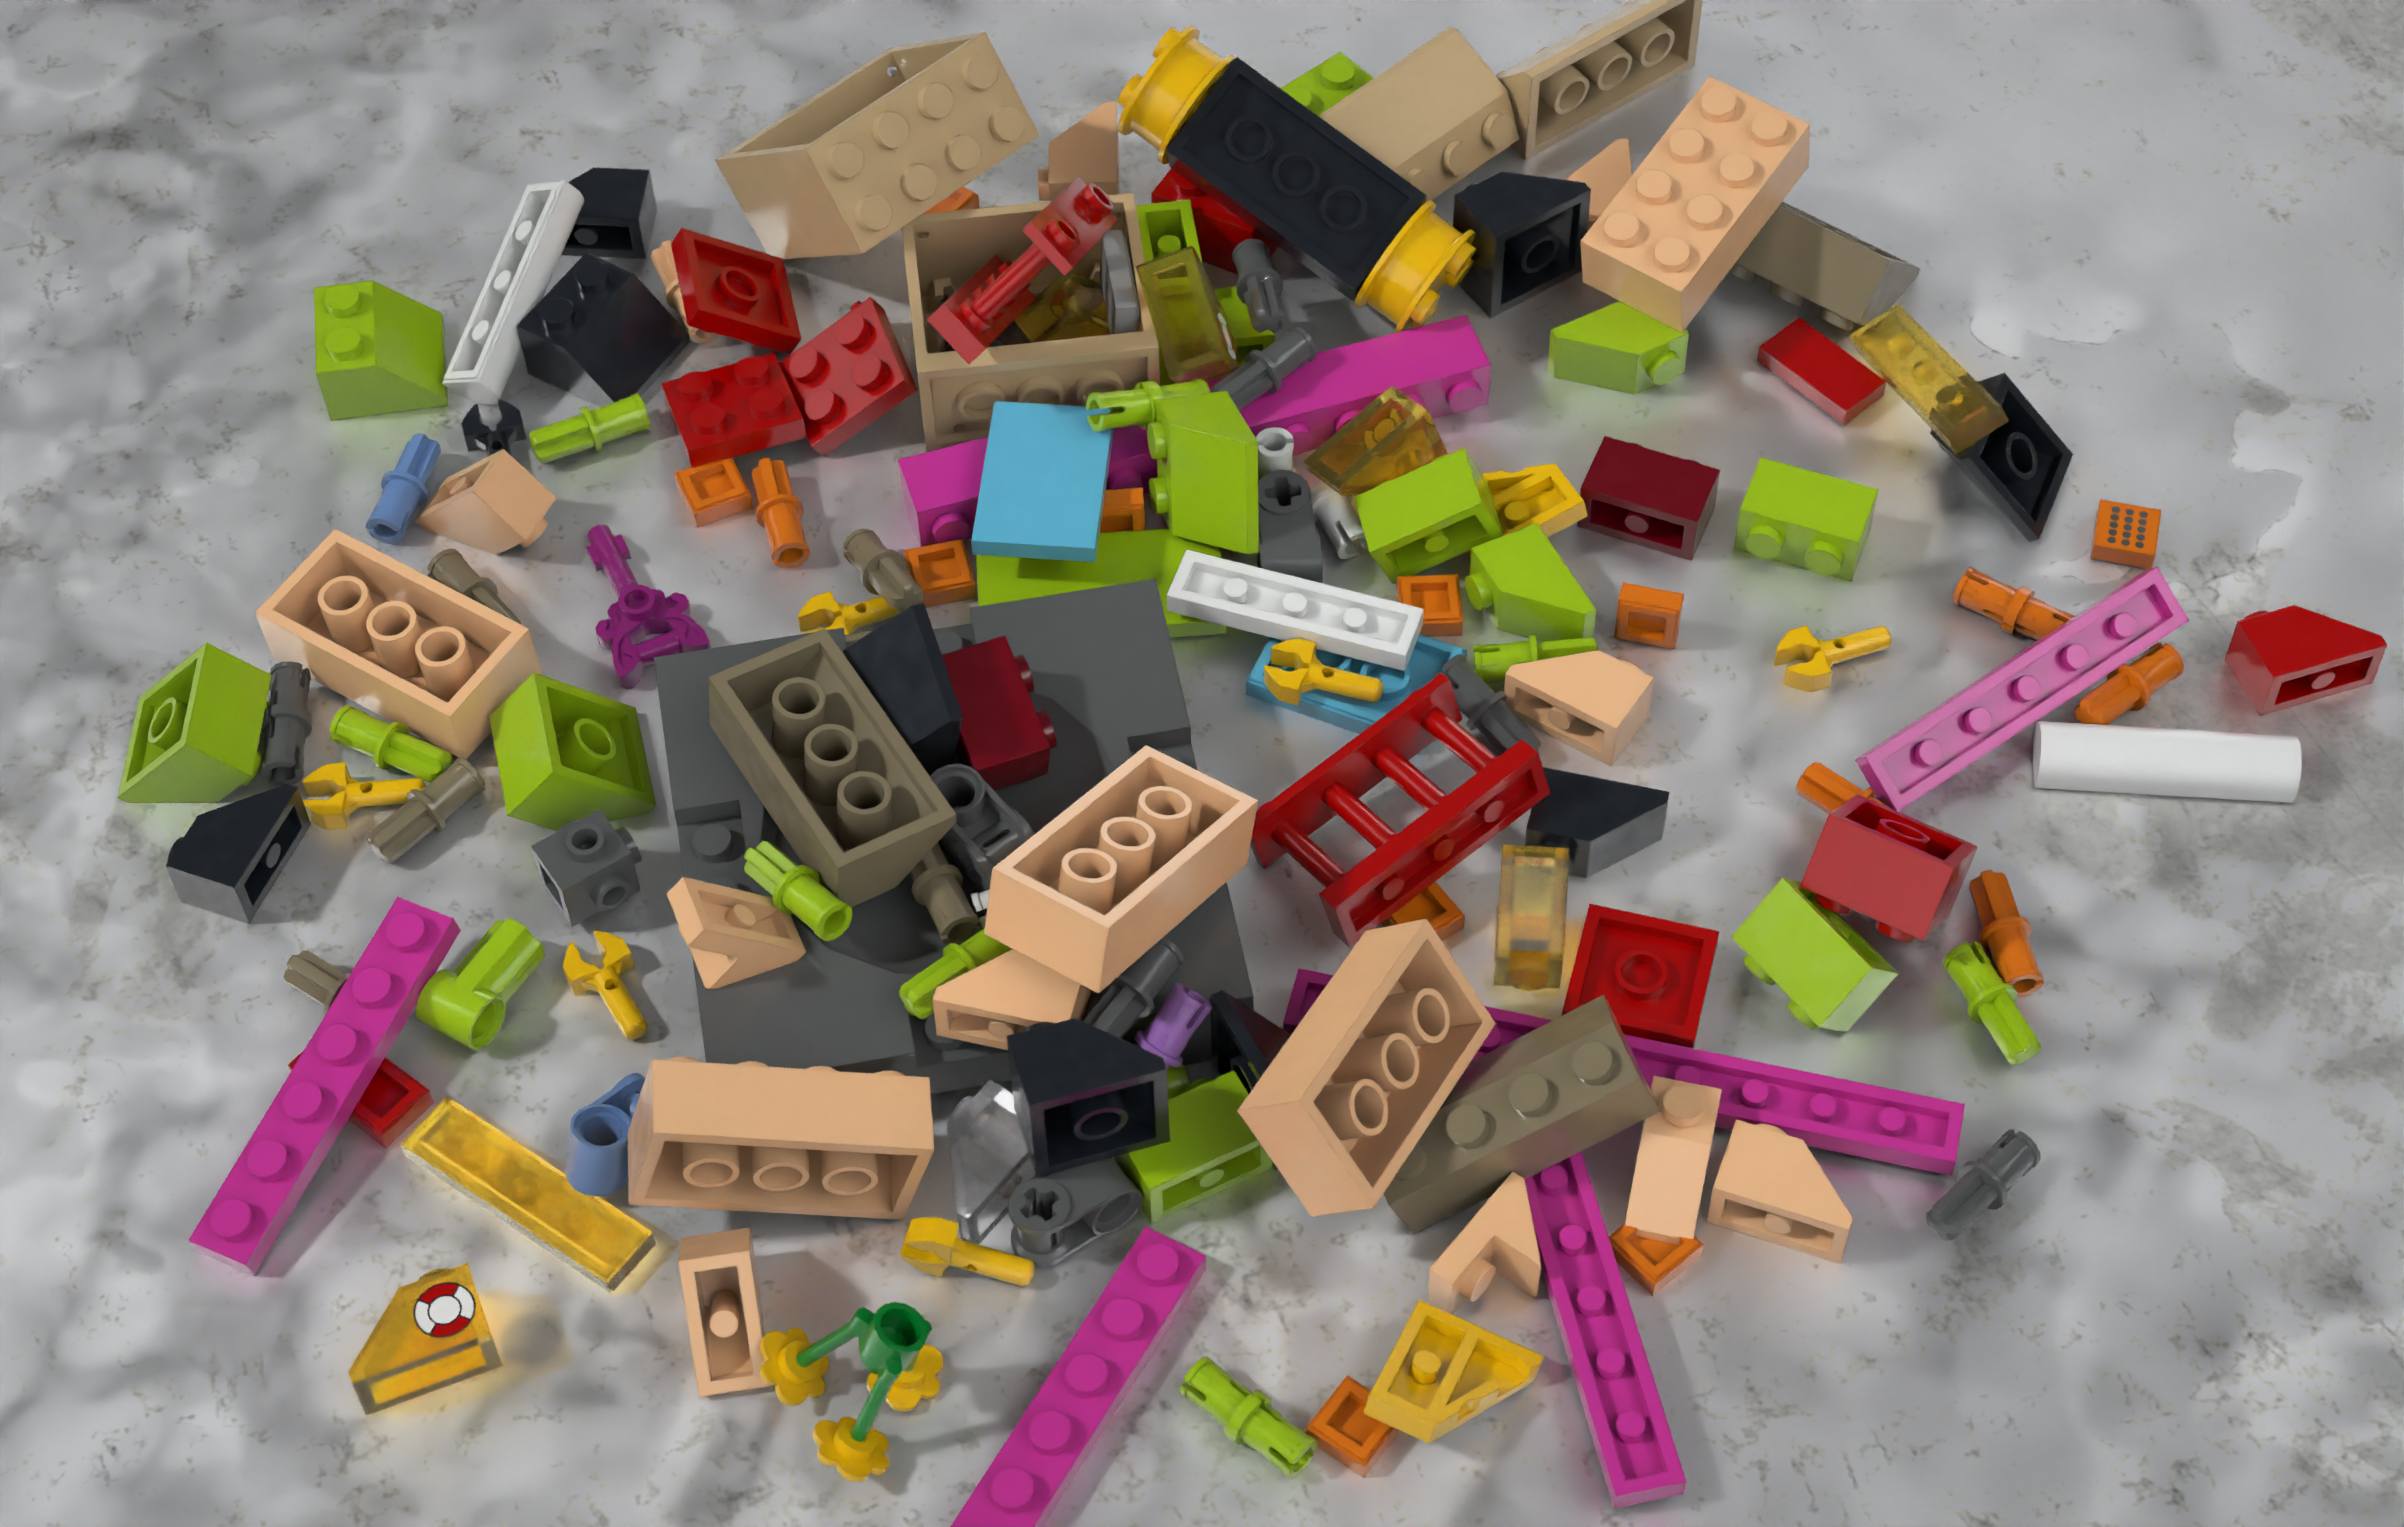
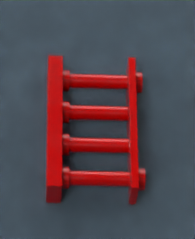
M1077 177L1022 229L1032 240L1033 244L1014 262L1009 260L1003 262L997 254L993 256L926 320L969 365L1036 298L1029 290L1031 287L1030 281L1051 262L1065 276L1117 223L1118 219L1111 213L1114 209L1113 203L1097 185L1091 182L1086 185Z
M1440 673L1422 688L1412 692L1402 703L1256 811L1250 846L1257 863L1266 869L1284 854L1288 853L1321 883L1325 889L1319 893L1333 933L1349 948L1359 941L1365 931L1376 928L1550 794L1539 753L1523 739L1503 754L1496 756L1458 724L1462 720L1450 679L1443 673ZM1436 739L1476 772L1474 776L1449 794H1446L1409 762L1411 758ZM1386 777L1392 780L1427 811L1400 832L1394 831L1358 799ZM1336 815L1341 817L1376 849L1349 871H1345L1308 837Z

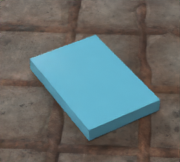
M994 401L971 539L973 555L1096 562L1114 428L1095 432L1090 427L1087 416L1109 413L1110 408L1086 410V406Z
M1419 634L1406 671L1316 649V657L1322 665L1382 680L1384 686L1382 697L1377 703H1371L1314 689L1303 693L1299 704L1294 705L1279 701L1264 683V665L1280 668L1284 671L1292 672L1297 670L1271 664V647L1284 641L1270 637L1246 680V695L1360 734L1402 703L1412 692L1430 682L1436 672L1444 673L1445 671L1441 667L1455 655L1461 654L1466 661L1467 650Z

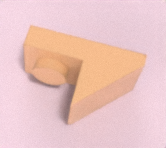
M682 877L667 893L678 922L679 932L684 938L687 947L690 948L703 984L707 989H718L796 962L806 953L791 915L784 914L774 906L772 897L687 877Z
M1512 1172L1430 1267L1427 1302L1432 1306L1453 1314L1466 1298L1471 1302L1476 1301L1489 1286L1495 1272L1533 1297L1538 1295L1541 1261L1524 1178Z

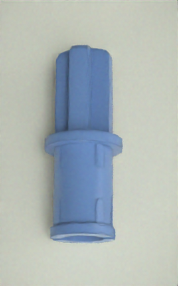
M419 433L412 436L411 440L407 442L394 471L387 472L382 478L381 487L383 491L365 525L366 529H370L369 534L380 542L391 545L402 542L413 512H415L418 505H422L427 499L429 493L425 485L441 453V448L437 441L429 439L425 434Z

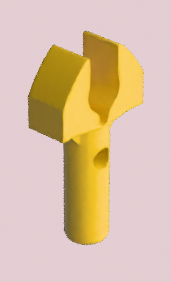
M829 591L813 596L799 612L798 622L800 632L828 624L830 626L825 628L826 630L844 628L845 635L853 634L858 628L891 619L900 613L896 608H891L881 596L848 606L837 603L832 592ZM818 628V629H815V630H812V631H809V632H805V634H806V633L817 632V631H819V630H821V629H824V628Z
M1807 625L1789 630L1781 639L1776 648L1774 666L1789 663L1794 659L1807 661L1808 663H1799L1786 667L1783 684L1795 689L1814 692L1830 687L1831 667L1833 664L1886 650L1891 646V635L1885 626H1877L1823 641L1814 638Z
M1296 638L1271 647V664L1297 669L1291 672L1264 665V683L1279 701L1298 705L1303 693L1314 689L1371 703H1377L1382 697L1384 689L1382 680L1322 665L1316 657L1317 642Z
M346 763L326 764L309 774L302 781L308 797L334 794L333 797L326 800H303L309 819L327 830L347 829L349 815L359 807L405 804L408 802L406 796L412 789L421 791L426 787L425 782L421 778L357 782L351 778Z
M597 930L593 932L597 947L604 957V968L598 969L594 964L585 963L581 959L574 942H570L565 954L563 969L567 983L574 995L577 996L587 990L599 992L625 1038L635 1040L642 1037L648 1030V1023L621 979L624 972L635 968L632 954L624 940L610 933Z
M939 1217L911 1219L900 1256L917 1270L941 1277L943 1271L948 1266H954L1022 1287L1027 1286L1031 1282L1035 1269L1032 1260L962 1240L957 1236L960 1223Z

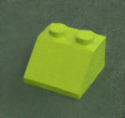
M373 280L314 287L316 375L330 421L448 406L447 387L442 384L446 374L444 320L441 312Z
M1221 391L1155 399L1157 422L1148 423L1147 426L1150 455L1153 460L1157 459L1158 477L1150 478L1149 497L1153 513L1155 515H1162L1173 536L1244 554L1259 553L1258 441L1228 392Z
M206 642L139 697L117 798L127 803H218L240 785H248L255 777L261 764V753L257 751L264 712L269 704L267 697L272 675Z
M533 672L489 716L507 816L558 831L563 825L571 821L581 820L598 810H601L608 821H614L646 814L656 807L635 707Z

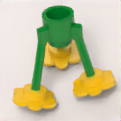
M891 1302L884 1304L875 1314L867 1308H859L848 1323L816 1343H809L806 1333L800 1328H791L785 1334L780 1331H770L760 1341V1351L765 1362L761 1364L759 1371L765 1383L775 1385V1392L781 1402L787 1406L795 1407L803 1403L807 1397L814 1399L824 1393L825 1382L821 1375L825 1374L829 1368L827 1354L851 1339L859 1338L860 1359L863 1365L871 1371L866 1383L870 1394L857 1420L845 1416L838 1423L830 1420L819 1421L815 1425L812 1435L815 1442L819 1445L817 1457L822 1463L828 1466H836L837 1471L847 1480L862 1482L869 1477L870 1473L876 1475L884 1474L889 1466V1460L885 1456L889 1448V1442L881 1432L871 1428L885 1399L888 1405L895 1411L909 1412L915 1409L920 1398H934L940 1389V1382L936 1376L942 1369L943 1357L937 1348L925 1345L927 1337L932 1330L931 1324L924 1320L923 1316L915 1308L905 1303Z

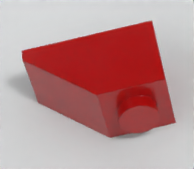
M2292 605L2271 612L2257 611L2248 615L2243 620L2237 621L2225 661L2258 714L2262 716L2372 684L2387 648V643L2381 635Z

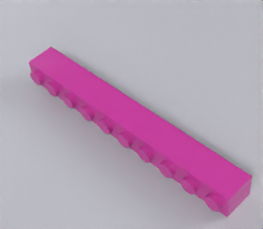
M1467 315L1318 352L1314 360L1307 362L1282 380V387L1274 394L1264 393L1239 412L1255 438L1259 432L1266 428L1279 427L1287 430L1293 436L1294 450L1292 456H1298L1307 451L1360 439V429L1363 421L1372 410L1383 404L1395 405L1400 410L1402 418L1400 427H1410L1419 422L1454 413H1464L1474 408L1488 405L1491 363ZM1226 376L1208 380L1205 382L1208 384L1209 389L1211 390V388L1215 384L1224 379ZM1140 425L1114 428L1106 490L1143 488V494L1149 493L1150 478H1157L1158 474L1157 459L1153 460L1149 451L1147 429H1142ZM988 437L898 459L902 499L920 547L962 538L963 540L972 539Z

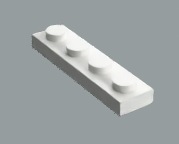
M1186 550L1167 593V611L1283 641L1300 638L1317 642L1316 649L1406 671L1423 626V608L1191 550Z

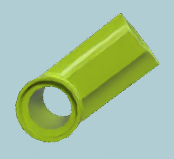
M507 918L505 921L497 920L454 971L444 968L436 972L428 980L417 1001V1019L421 1023L472 1050H480L486 1047L500 1030L506 1014L507 1001L546 956L543 944L529 932L526 926L510 918Z

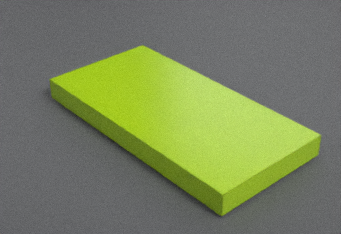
M1169 528L1100 533L1096 562L976 555L978 606L1156 579L1170 638L1227 634V626L1167 611V593L1186 550L1221 558L1220 547L1173 536Z

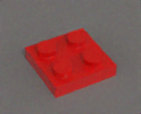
M681 228L672 241L671 247L687 325L698 328L706 333H716L750 343L759 348H768L791 355L802 339L783 258Z
M871 297L779 363L803 417L809 443L812 448L824 457L918 390L884 308Z
M775 353L760 357H747L734 364L704 372H690L678 379L661 383L665 402L691 468L807 438L803 417Z
M1589 903L1562 1016L1604 995L1624 1035L1694 1049L1720 931Z

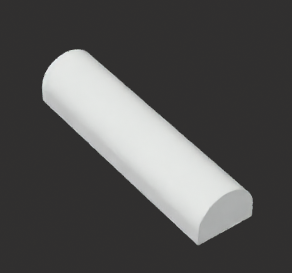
M566 180L529 184L525 189L443 378L442 384L468 400L480 404L495 405L503 393L522 348L517 325L543 299L584 203L583 195Z
M2037 721L2032 733L2034 788L2294 803L2300 785L2302 750L2298 736Z

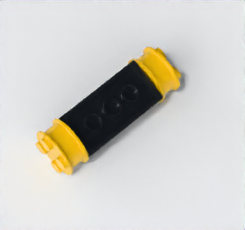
M1189 26L1181 32L1174 27L1170 28L1157 44L1153 52V57L1156 60L1143 77L1139 74L1134 75L1120 93L1117 103L1123 106L1124 109L1118 123V131L1124 136L1135 132L1159 150L1157 156L1159 162L1164 165L1169 163V167L1354 302L1356 307L1361 309L1369 304L1397 325L1394 333L1428 325L1439 309V306L1436 304L1441 297L1439 293L1447 284L1454 289L1471 268L1474 262L1471 257L1476 251V248L1471 243L1476 236V232L1469 229L1462 234L1434 213L1436 203L1431 199L1426 202V195L1240 58L1229 55L1223 59L1198 41L1200 31L1196 27Z

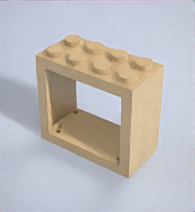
M981 32L888 48L715 161L767 254L783 259L853 255L865 253L1038 137L1039 134L987 33ZM887 69H889L890 73L892 74L891 76L888 75Z
M1134 193L1107 196L1114 206L1111 213L1118 219L1117 223L1110 230H1122L1123 234L1126 235L1139 304L1138 332L987 347L969 365L956 351L939 352L937 331L926 319L996 254L1003 262L1007 260L1014 262L1033 244L1032 240L1022 229L1052 201L921 214L901 228L926 452L988 437L994 401L1086 406L1087 398L1093 392L1105 393L1132 390L1136 387L1137 383L1155 381L1160 386L1159 347ZM1101 239L1065 276L1052 262L1030 281L1031 287L1029 290L1036 296L1032 302L1049 300L1052 291L1056 287L1071 280L1089 281L1097 287L1099 295L1103 294L1100 280Z

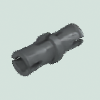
M292 661L280 662L271 667L269 672L272 675L269 687V704L265 709L261 728L262 733L265 735V752L261 774L265 780L270 778V783L278 786L284 784L294 785L302 780L304 776V743L312 731L313 720L307 707L311 673L308 668L302 670V664Z

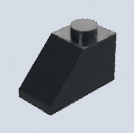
M593 167L569 181L583 195L584 203L562 255L583 256L588 252L597 257L646 259L657 213L650 170Z
M1543 767L1550 794L1531 808L1526 828L1523 866L1537 868L1545 873L1556 876L1572 875L1588 878L1662 840L1670 792Z
M284 784L198 815L185 836L178 838L171 847L167 864L165 865L180 901L250 924L311 826L298 787Z

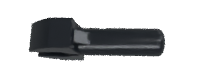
M498 399L502 420L496 425L497 429L491 431L489 426L482 424L478 404H475L461 423L468 452L483 449L488 457L505 449L511 455L510 445L513 442L527 439L520 410L510 403Z

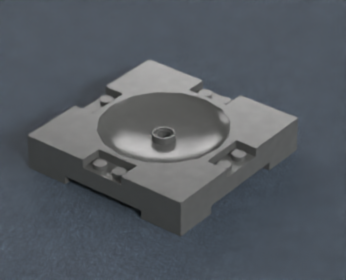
M1156 579L969 608L971 624L933 629L941 655L1005 635L1013 656L1022 654L1029 665L1034 683V691L1029 693L1036 713L1043 710L1047 712L1054 728L1057 747L1050 749L1048 774L996 790L995 792L1011 809L1016 810L1026 820L1035 834L1146 745L1197 770L1191 744V726ZM844 628L827 630L842 653L844 649L855 643H846ZM812 633L654 657L673 810L677 823L684 877L773 897L745 873L744 866L747 860L744 858V854L748 848H756L762 841H768L773 843L796 864L803 865L709 725V676ZM955 753L953 764H961L957 753ZM954 805V806H951V807H952V809H957V808H962V807H965V806ZM940 846L949 865H954L957 868H959V866L954 862V860ZM960 870L963 876L961 888L972 910L979 918L985 916L987 908L976 912L971 894L975 892L980 893V891L971 885ZM910 874L895 888L851 907L853 913L851 923L845 932L834 940L824 941L822 938L820 939L808 925L796 915L790 914L806 951L796 962L718 989H707L703 984L693 959L706 1063L739 1064L755 1061L764 1063L769 1067L807 1069L814 1066H827L841 1072L871 1074L880 1071H897L905 1076L929 1077L931 1094L1011 1081L1008 1050L937 1036L934 1013L926 1019H920L915 1015L912 1016L904 1007V1003L899 996L901 986L942 958L943 949L947 946L941 941L940 933L926 905L916 902L911 892L914 882ZM1227 882L1164 936L1180 949L1185 961L1182 967L1175 971L1154 997L1153 1011L1147 1017H1138L1121 1039L1137 1046L1138 1043L1134 1039L1137 1030L1145 1031L1164 1004L1163 1002L1171 992L1174 984L1178 982L1184 987L1188 986L1198 992L1209 1002L1210 995L1223 990L1254 1010L1253 992ZM1106 988L1099 994L1091 990L1083 1020L1107 992ZM1211 1011L1206 1015L1200 1026L1197 1027L1180 1054L1183 1058V1066L1212 1061Z

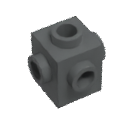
M601 810L581 820L571 821L563 825L556 833L531 846L542 885L572 927L601 911L618 907L629 896L640 891L634 865L642 860L639 849L627 829L621 827L614 830Z

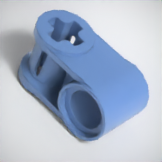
M632 1073L624 1077L612 1090L590 1105L579 1109L572 1117L565 1174L568 1183L575 1190L590 1196H606L619 1191L628 1182V1129L645 1081V1077L640 1073Z

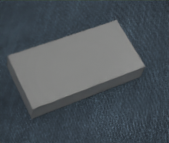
M1109 230L1101 238L1100 280L1110 334L1138 332L1139 304L1126 235L1123 234L1122 230Z

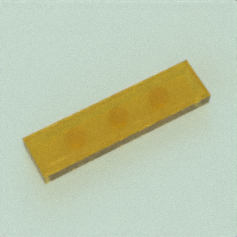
M1899 304L1849 336L1856 351L1955 454L1960 453L2008 422L2002 406Z
M448 1096L401 1143L407 1158L609 1294L615 1291L656 1245L653 1232L599 1196L585 1195L575 1190L568 1183L564 1173Z

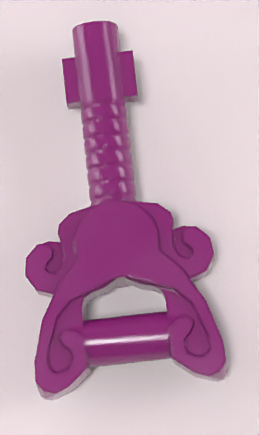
M603 524L593 527L588 532L587 538L591 544L586 547L588 556L596 571L604 569L618 597V601L607 610L609 619L599 621L595 630L599 645L606 649H612L614 669L620 687L631 689L636 686L644 675L643 668L655 664L654 657L711 648L710 640L704 629L690 617L691 608L689 600L684 594L673 593L665 598L662 590L638 585L626 561L631 559V555L621 534L613 536L609 526ZM665 633L657 637L651 638L649 640H646L644 642L638 643L645 636L651 634Z

